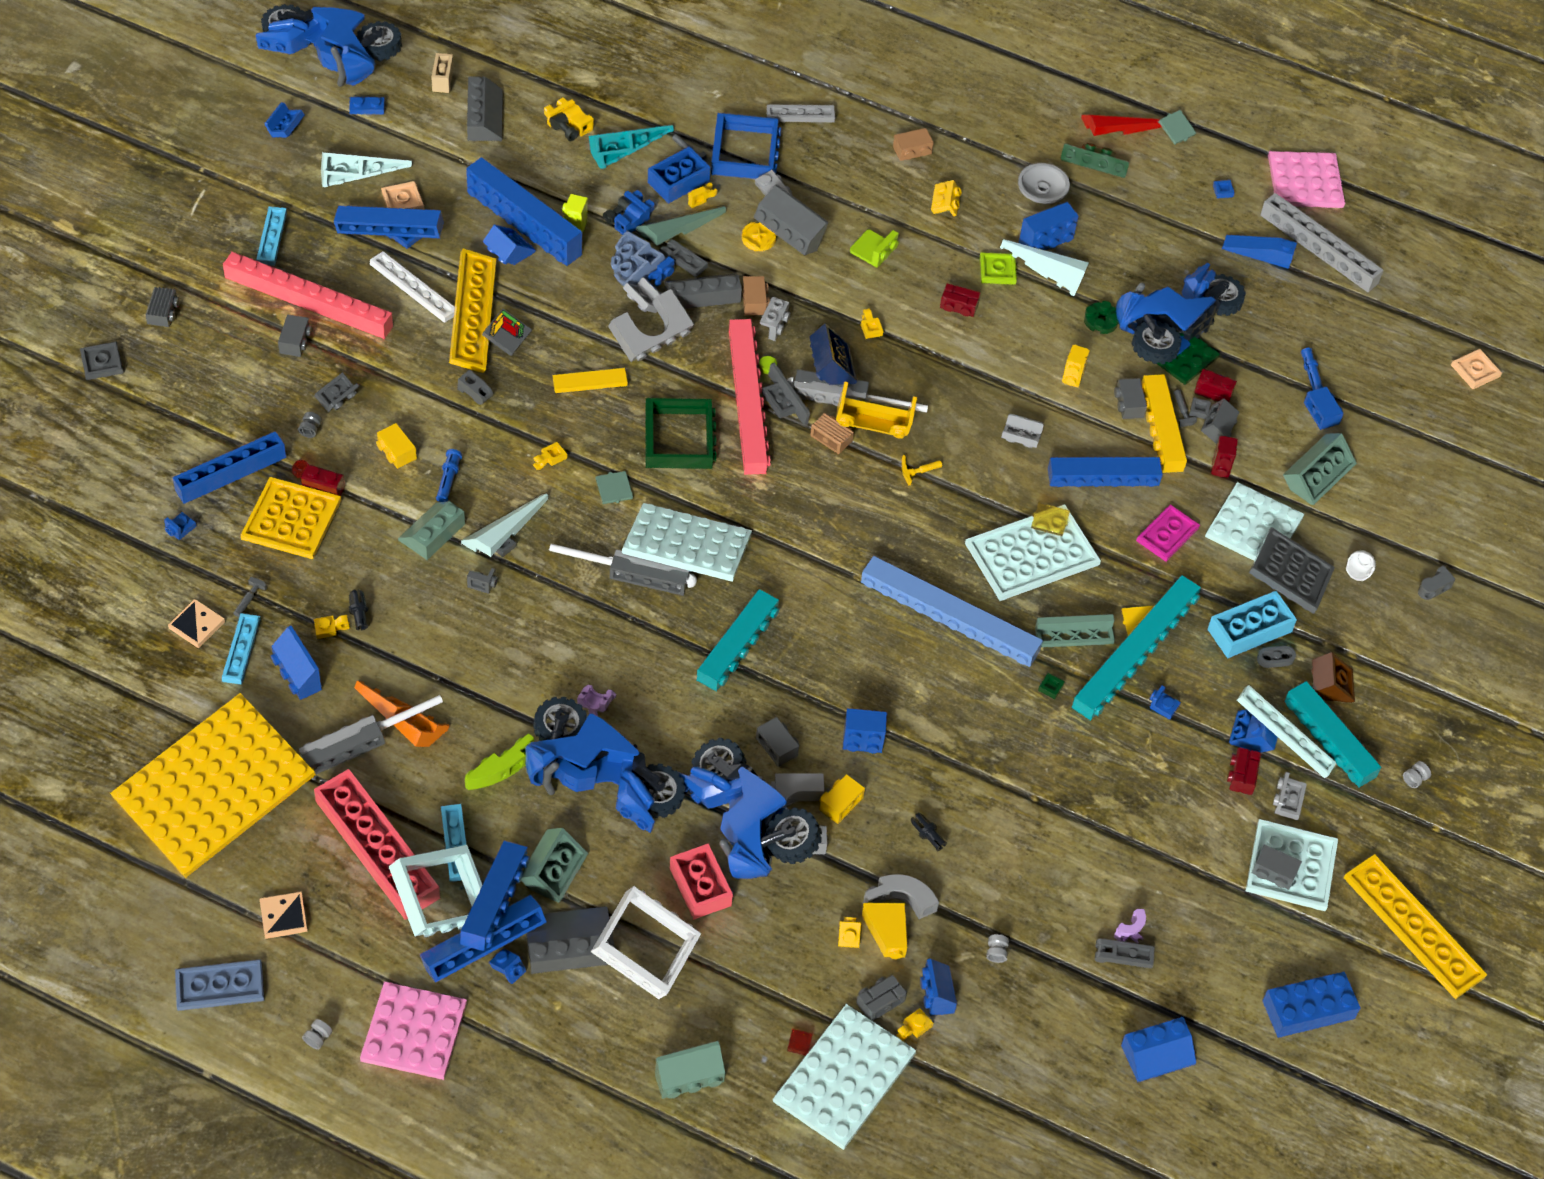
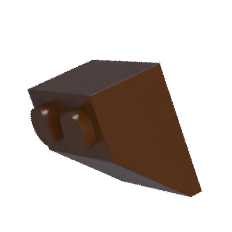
M1333 652L1312 659L1313 668L1311 672L1314 683L1312 688L1325 701L1355 702L1353 669Z

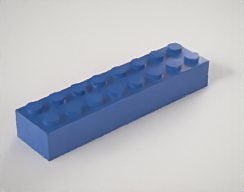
M482 157L466 168L467 192L470 196L475 197L482 205L490 208L496 215L502 217L509 225L514 226L521 234L526 235L533 243L538 244L545 252L550 253L557 261L562 262L564 265H570L582 255L581 230Z

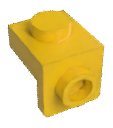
M844 917V920H839L838 946L859 948L861 922L856 921L855 917Z

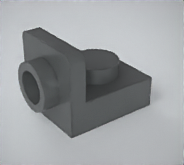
M491 568L488 576L481 572L469 571L467 575L468 588L488 594L492 587H496L498 582L496 569Z

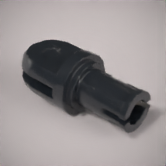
M354 589L349 594V613L354 615L356 630H360V626L361 630H365L368 628L365 613L369 608L366 604L364 592L360 589L357 591Z
M916 813L915 816L918 820L912 817L911 823L920 832L919 836L921 839H928L937 851L942 850L943 847L941 845L945 847L947 842L937 833L936 824L934 822L930 823L923 814Z

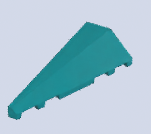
M673 125L592 135L589 136L591 154L600 169H603L647 146L667 133L674 131Z

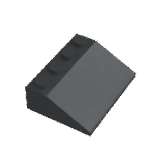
M607 906L544 914L546 923L526 933L531 974L609 965L591 952L610 920ZM611 933L606 942L614 947L613 934Z

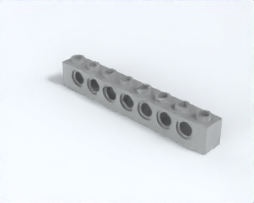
M1274 193L1264 202L1260 216L1366 292L1371 291L1379 284L1384 270L1278 194Z

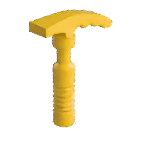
M903 455L901 462L902 473L908 486H910L912 483L910 476H914L919 472L924 473L941 468L942 463L938 460L919 466L917 469H907L906 456Z

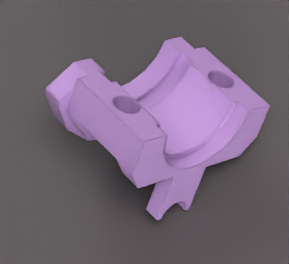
M587 685L579 694L577 701L582 707L588 708L589 714L592 713L598 716L597 711L604 712L617 694L609 689L606 694H600L593 689L592 685Z
M1136 909L1131 919L1133 925H1125L1123 923L1119 925L1114 935L1117 941L1125 942L1131 938L1138 944L1139 939L1143 940V937L1138 932L1142 930L1146 922L1144 909Z

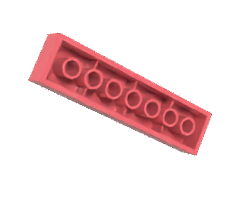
M348 769L314 789L316 803L406 920L408 917L389 866L399 858L414 856V853ZM425 868L408 871L421 909L440 899L439 886Z

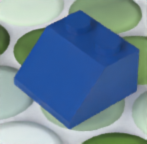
M493 225L483 240V243L488 246L487 249L491 253L496 254L498 260L503 264L515 265L536 251L514 229Z

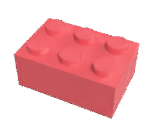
M709 844L670 857V871L693 920L732 906L733 894Z

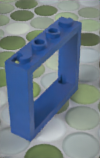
M717 113L711 175L757 179L771 170L776 174L777 163H774V161H778L779 151H775V149H779L780 138H777V136H780L781 128L778 127V119ZM723 129L772 134L769 166L719 161Z

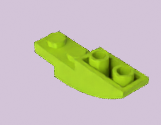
M528 733L524 738H519L511 749L505 750L500 757L493 753L490 757L484 758L476 769H472L466 774L465 788L467 790L487 787L521 770L526 766L525 748L528 744L534 742V737Z

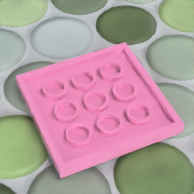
M1269 151L1268 159L1274 193L1294 207H1344L1345 201L1336 153Z
M384 982L360 1061L444 1080L467 1005V999Z

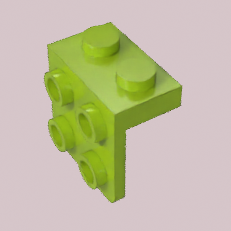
M866 230L850 247V253L878 268L897 248L899 233L892 230L884 238L872 230Z

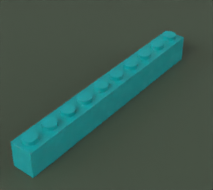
M1181 575L1075 696L1072 708L1090 721L1095 715L1099 716L1104 710V705L1111 703L1114 699L1115 692L1123 689L1127 678L1131 679L1137 671L1136 668L1139 665L1143 666L1148 658L1147 655L1155 652L1160 640L1163 642L1169 634L1168 631L1171 628L1175 629L1180 621L1179 618L1181 616L1185 617L1190 610L1189 607L1198 602L1200 599L1198 594L1201 587Z

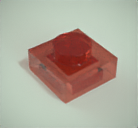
M792 1029L787 1051L806 1056L809 1053L813 1033Z

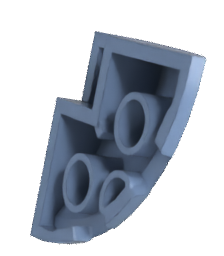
M626 231L615 246L616 253L611 258V267L614 270L615 278L622 286H625L626 283L636 285L641 278L648 279V275L657 270V265L666 258L661 252L653 249L648 242Z

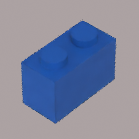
M1323 387L1307 392L1304 404L1319 429L1322 430L1339 425L1343 416V410L1337 404L1334 395L1330 393L1329 389Z

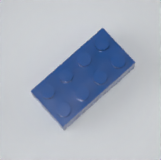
M1345 971L1269 989L1263 998V1004L1278 1038L1353 1020L1360 1010L1359 1003Z

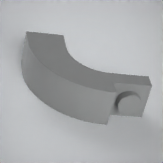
M898 874L880 877L878 887L873 886L865 892L863 901L864 903H881L889 899L902 900L912 907L918 919L937 912L939 904L932 890L923 882L910 876Z

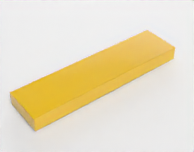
M625 368L553 375V385L555 393L627 386Z

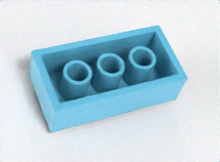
M1274 591L1212 616L1208 631L1228 659L1291 633L1297 619L1278 592Z

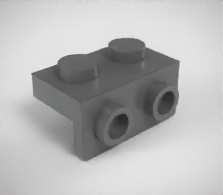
M342 372L315 393L314 397L329 413L332 409L338 410L344 404L342 401L346 398L352 399L357 394L356 390L359 385L357 383L353 385Z

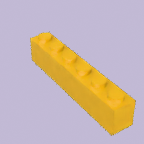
M1165 374L1145 375L1141 385L1147 405L1146 420L1150 423V436L1154 439V451H1157V457H1160L1162 473L1184 472L1187 459Z

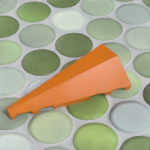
M357 681L354 687L386 719L413 707L393 696H382L380 694L381 690L377 688L373 690L364 684L363 681ZM421 712L394 724L416 747H429L448 731L450 726L446 723L438 724L434 722V717L430 715L425 716Z

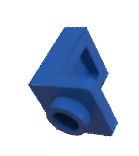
M502 949L489 961L491 967L503 973L511 984L526 972L520 957L506 949Z

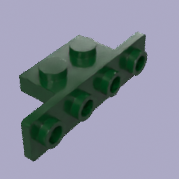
M1065 143L1060 157L1063 161L1122 178L1126 177L1130 163L1127 160L1116 158V153L1112 152L1111 149H1100L1092 143L1083 144L1082 147Z

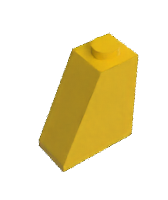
M863 903L862 918L883 956L892 959L905 957L907 951L905 903Z

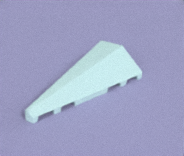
M322 152V187L411 167L412 161Z
M1003 239L1000 246L1001 249L1005 248L1011 251L1013 257L1017 258L1019 256L1025 260V265L1045 278L1049 277L1055 280L1060 288L1064 286L1069 289L1070 294L1075 296L1088 266V262L1005 239Z
M542 494L461 540V544L475 552L480 550L491 557L511 535L515 536L548 500V495Z

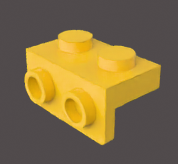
M954 180L935 184L931 206L934 214L950 210L953 216H957L962 192Z

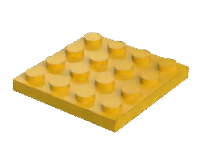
M269 477L241 533V540L314 559L341 503V496Z

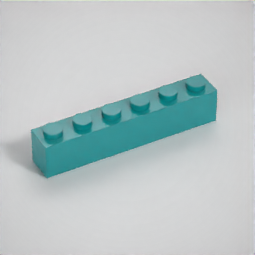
M760 589L757 591L698 668V682L716 692L720 686L726 684L729 674L736 671L741 658L745 659L751 645L757 643L760 633L762 631L765 632L769 626V621L772 618L775 619L780 610L778 608L779 599Z
M1307 681L1288 691L1284 701L1288 709L1296 714L1299 721L1308 728L1311 735L1321 743L1324 750L1334 758L1336 764L1346 772L1352 782L1361 787L1378 776L1381 766Z

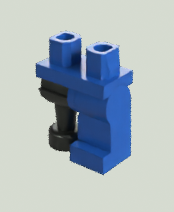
M627 190L624 196L618 199V206L613 210L608 209L605 211L603 217L608 224L615 222V230L622 235L626 231L632 233L636 230L637 226H641L650 219V213L654 210V202L649 199L643 203V195L640 191L636 190L630 193Z

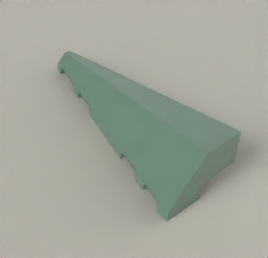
M726 207L714 208L637 226L636 230L646 240L650 238L656 245H659L681 232L686 235L726 213Z

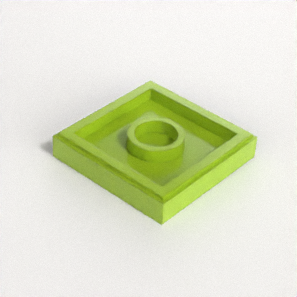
M980 253L981 283L1016 285L1015 257L1012 254Z

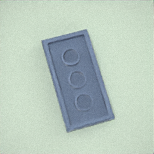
M261 959L175 969L177 1011L264 1001Z

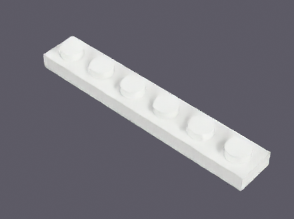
M381 252L370 259L372 267L444 323L454 317L455 307L385 252Z

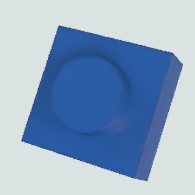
M1231 180L1214 181L1213 188L1216 198H1230L1234 196L1235 192Z

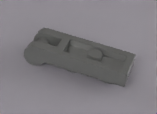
M671 239L666 247L663 246L659 249V252L665 258L670 256L674 259L675 264L695 277L708 268L706 261L675 240Z
M1108 939L1096 940V962H1111L1151 969L1153 967L1154 946ZM1106 949H1111L1112 953L1106 952Z

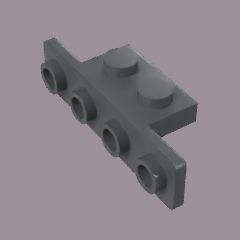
M772 363L768 375L774 384L762 388L763 396L779 418L795 413L802 424L807 425L810 417L809 408L804 405L799 394H796L791 383L786 380L782 370L775 363Z

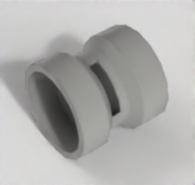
M1421 761L1416 762L1412 769H1408L1403 773L1404 781L1412 788L1419 787L1422 781H1426L1431 777L1429 767Z
M991 935L988 939V946L990 948L987 950L986 958L996 963L1005 962L1007 960L1008 953L1006 949L1009 945V939L1003 935Z
M315 1019L311 1024V1029L304 1033L302 1039L312 1048L319 1050L324 1044L323 1040L331 1035L332 1029L325 1022Z

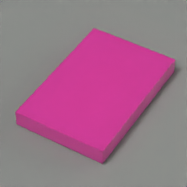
M1170 504L1137 537L1136 541L1167 562L1199 529L1200 525Z

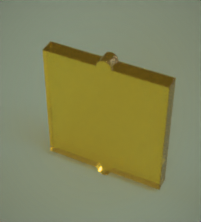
M1038 502L1036 512L1033 513L1034 519L1031 528L1063 537L1065 527L1068 526L1067 520L1070 511Z

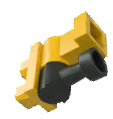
M561 98L557 101L556 108L552 105L544 108L547 124L550 127L552 126L554 130H563L568 141H573L578 135L582 137L593 131L594 118L586 115L575 104L573 99L567 101L565 98Z

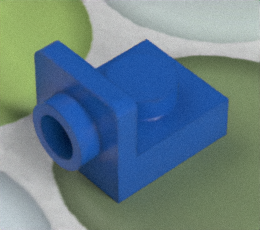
M183 512L173 520H170L168 517L164 519L165 531L178 540H181L196 527V522Z
M1162 685L1159 690L1155 689L1152 693L1150 709L1170 720L1181 702L1165 694L1166 687Z

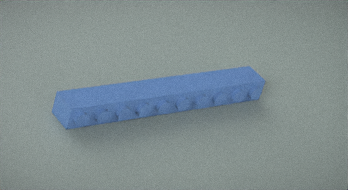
M875 556L872 557L862 572L861 583L868 588H873L884 596H889L900 604L907 605L918 613H923L934 621L941 622L950 629L957 630L968 638L974 639L984 646L1016 660L1022 665L1030 667L1041 650L1043 640Z

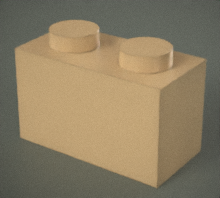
M436 53L432 71V92L449 93L454 69L453 54Z

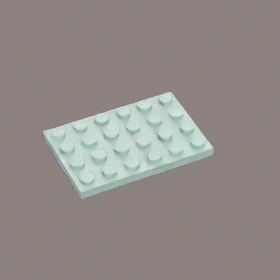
M643 503L625 541L622 553L733 582L751 538L752 530Z
M1065 504L971 537L965 541V545L999 601L1100 565L1099 557Z
M846 1004L775 1095L773 1102L844 1150L914 1057L916 1050Z

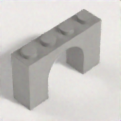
M671 289L656 296L652 303L664 322L665 329L662 334L657 336L643 334L638 330L627 312L610 322L608 327L630 362L635 360L641 361L648 353H656L662 348L661 346L665 344L667 346L671 345L676 341V338L680 336L683 338L691 333L690 330L694 324Z
M775 774V780L771 781V787L776 789L786 799L787 803L784 805L786 808L799 801H820L821 796L824 794V775ZM806 826L800 832L807 831ZM819 826L822 830L820 835L822 842L819 843L817 852L814 851L813 854H826L827 830L826 826Z

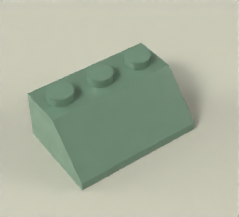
M450 501L435 503L398 538V541L428 560L465 525L464 511Z
M563 828L547 829L530 857L527 868L523 869L521 881L531 891L555 902H560L588 853Z
M719 1041L656 1058L655 1078L662 1099L667 1097L670 1099L676 1098L682 1093H694L701 1088L707 1086L716 1087L724 1082L725 1070Z

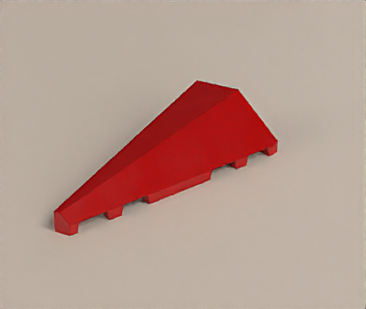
M1101 115L1081 116L1087 129L1090 128L1094 136L1122 131L1126 135L1162 128L1158 122L1160 119Z

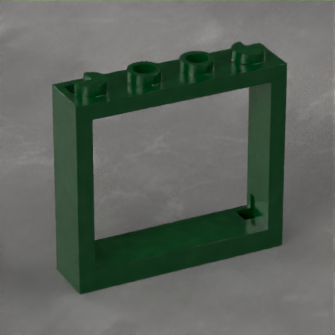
M646 398L645 468L712 469L713 461H716V450H713V447H716V436H713V432H716V421H712V417H715L716 409L712 408V399ZM653 414L706 415V455L653 454Z

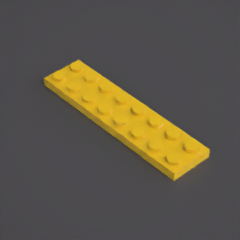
M462 249L460 252L449 363L484 373L487 364L489 340L482 334L491 321L496 258L467 249Z
M1375 854L1345 874L1344 879L1455 999L1485 979L1487 974Z

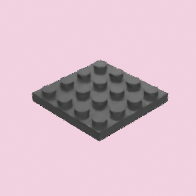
M1271 527L1264 538L1249 573L1314 614L1319 607L1335 567Z

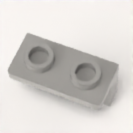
M773 170L755 179L756 186L764 196L775 185H779L792 195L790 188L783 184L781 177L776 175Z
M641 278L637 285L625 284L623 289L631 300L638 303L639 309L644 312L657 313L652 303L656 296L661 293L646 278Z
M772 297L760 320L761 325L770 327L769 339L776 341L778 335L782 334L784 323L789 321L791 314L788 312L789 302Z
M1010 413L1001 438L1006 439L1008 442L1021 443L1029 448H1037L1044 423Z
M1286 772L1283 778H1279L1277 789H1280V791L1274 797L1273 805L1276 806L1274 814L1298 820L1307 784L1289 779L1290 773Z

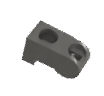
M468 370L458 378L457 389L462 393H467L476 403L482 405L493 396L491 388L471 370Z
M1442 566L1437 569L1434 577L1422 580L1418 594L1422 599L1430 600L1451 589L1455 578Z

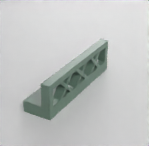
M1113 614L1037 618L1035 626L1037 638L1042 640L1041 635L1048 634L1052 637L1050 641H1043L1041 647L1114 644L1115 641L1112 630L1114 623ZM1099 632H1108L1109 638H1101L1097 634ZM1067 633L1071 636V638L1069 640H1064L1059 636L1061 634ZM1080 633H1087L1090 637L1082 639L1078 635Z

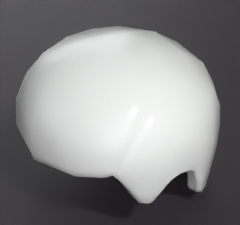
M1364 550L1355 551L1348 558L1346 571L1351 578L1357 581H1364L1373 574L1376 560L1369 552Z

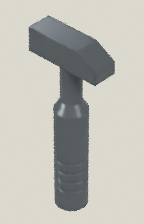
M677 134L672 137V140L683 149L690 146ZM704 151L698 154L703 160L707 158V154Z
M1175 390L1174 395L1177 404L1184 416V419L1179 420L1180 428L1194 425L1197 422V418L1188 417V410L1181 390Z
M250 577L248 583L253 587L246 593L233 612L235 616L240 617V614L244 612L258 588L267 589L266 584L262 580Z

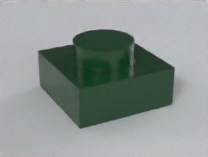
M1048 673L1040 684L1038 691L1056 699L1064 687L1065 681Z

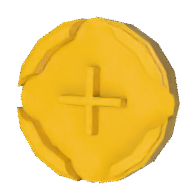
M751 222L742 230V241L751 250L765 251L772 248L776 243V234L760 222Z

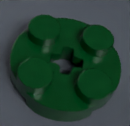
M1109 301L1091 304L1085 311V325L1093 332L1095 330L1100 331V334H1108L1115 331L1119 324L1116 308Z

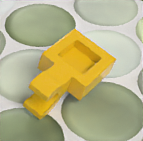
M707 183L705 187L702 186L692 190L688 195V205L694 208L706 203L707 198L717 195V189L711 190L712 183Z
M870 308L864 309L861 327L865 338L883 336L884 331L879 318H873Z
M555 442L541 449V455L534 457L536 463L533 466L536 470L542 469L547 463L553 466L566 460L567 453L558 442Z
M333 615L314 619L317 639L337 636L336 631L349 629L347 615L339 616L336 620H334Z
M919 1008L904 1019V1025L898 1029L899 1033L896 1036L902 1041L912 1034L918 1038L931 1029L934 1023Z

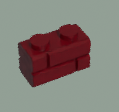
M947 283L941 298L940 308L947 312L953 311L966 317H974L981 292Z
M1203 369L1194 393L1217 402L1222 399L1230 402L1237 381Z
M1219 436L1212 458V475L1229 477L1237 453L1238 439Z
M308 464L301 477L302 486L341 496L345 488L343 474Z
M1238 748L1236 754H1232L1230 765L1233 766V769L1229 770L1227 782H1230L1229 789L1231 791L1242 792L1247 795L1253 794L1257 782L1261 758L1260 752Z

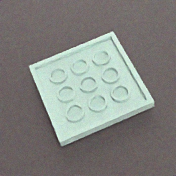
M1237 482L1205 537L1255 560L1271 527L1291 539L1304 514Z
M1259 819L1246 891L1326 911L1338 839ZM1264 844L1302 861L1290 890L1280 888L1275 883L1266 879H1260L1252 873Z

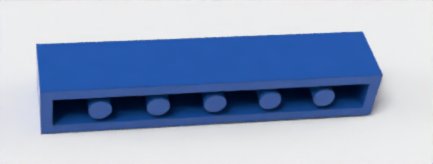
M338 206L334 224L337 233L440 238L444 220L441 210Z
M276 431L174 476L175 491L183 504L285 459L284 443Z
M1160 457L1050 458L1048 476L1050 486L1153 487L1160 485L1162 469Z
M503 841L461 929L460 945L485 951L488 943H492L495 934L494 930L499 928L501 924V915L506 913L508 909V900L513 898L515 894V885L521 881L522 870L528 866L530 857L527 856L526 846Z
M531 895L509 906L506 913H502L501 924L499 928H495L493 941L491 944L488 943L485 951L460 945L461 933L423 952L420 954L425 970L436 983L546 923V919L541 906Z

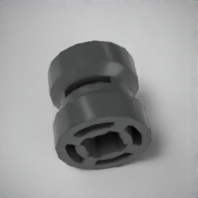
M306 412L298 431L302 436L313 438L316 436L317 428L320 426L322 419L314 412Z

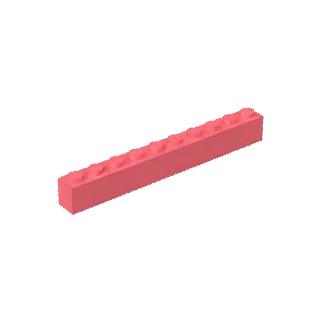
M231 252L223 263L225 278L364 332L385 339L393 328L392 313L234 252Z
M751 319L729 320V339L744 475L766 474L767 466H770V455H766V452L769 450L768 440L765 441L767 427L763 426L765 411H761V408L764 406L763 397H760L762 384L758 383L760 368L756 367L759 364L758 354H755V351H757V341L753 340V337H755V326H752Z

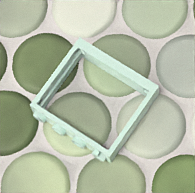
M467 845L399 858L389 866L414 936L424 935V937H428L437 931L446 933L455 927L462 929L468 915L427 924L408 871L455 861L471 906H473L482 883Z

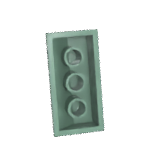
M1342 433L1325 434L1283 476L1292 492L1310 505H1314L1357 463Z

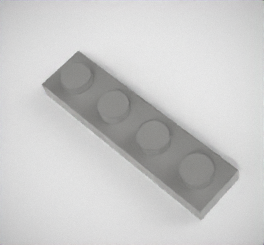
M767 105L766 108L767 118L778 119V122H835L834 105Z

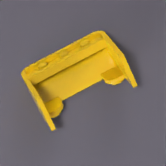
M844 382L836 415V421L839 425L890 434L896 438H904V436L909 434L913 423L917 397L913 396L908 411L845 398L848 382Z

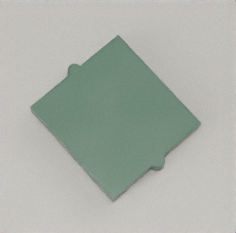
M1181 110L1173 114L1169 113L1158 121L1174 145L1187 141L1188 138L1196 134Z
M626 471L609 472L606 475L595 476L603 504L619 503L620 501L633 499Z

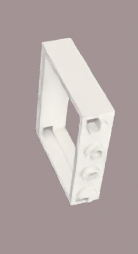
M633 886L625 892L591 952L660 999L668 994L701 933L692 927L693 925L681 920L676 913L664 908L659 901L651 899L643 890L640 891ZM629 902L685 940L662 981L606 942Z

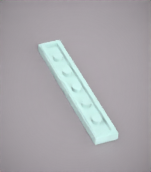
M1250 685L1246 686L1237 701L1322 777L1326 778L1329 776L1336 762Z

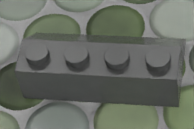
M468 77V141H502L503 89L486 77Z
M775 185L761 200L754 215V219L804 256L818 250L829 223L779 185Z
M735 273L665 281L666 291L671 289L684 309L741 302L742 287L739 276Z

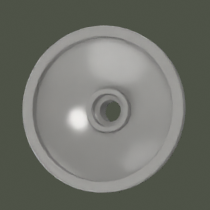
M1036 163L1027 166L1021 171L1018 179V186L1022 194L1028 199L1042 204H1050L1062 200L1067 195L1070 186L1067 175L1060 168L1046 163Z

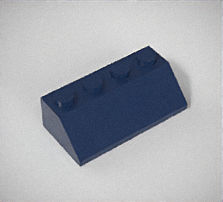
M825 323L810 336V347L813 352L812 356L815 362L814 366L816 367L817 377L821 381H826L829 385L844 384V382L856 384L857 377L849 344Z

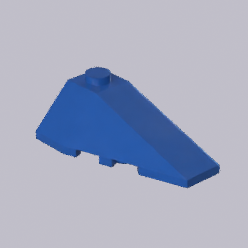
M1226 235L1222 249L1289 269L1297 242L1280 237Z

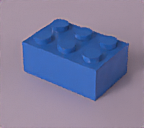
M690 146L648 168V184L668 204L710 181V166Z
M1066 202L1024 218L1019 243L1047 250L1065 242H1070L1074 239L1078 215L1070 204Z

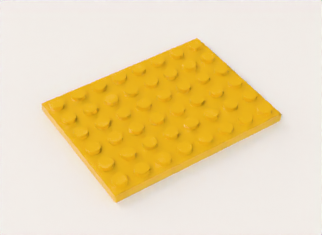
M239 693L110 794L184 878H187L316 774L250 702Z

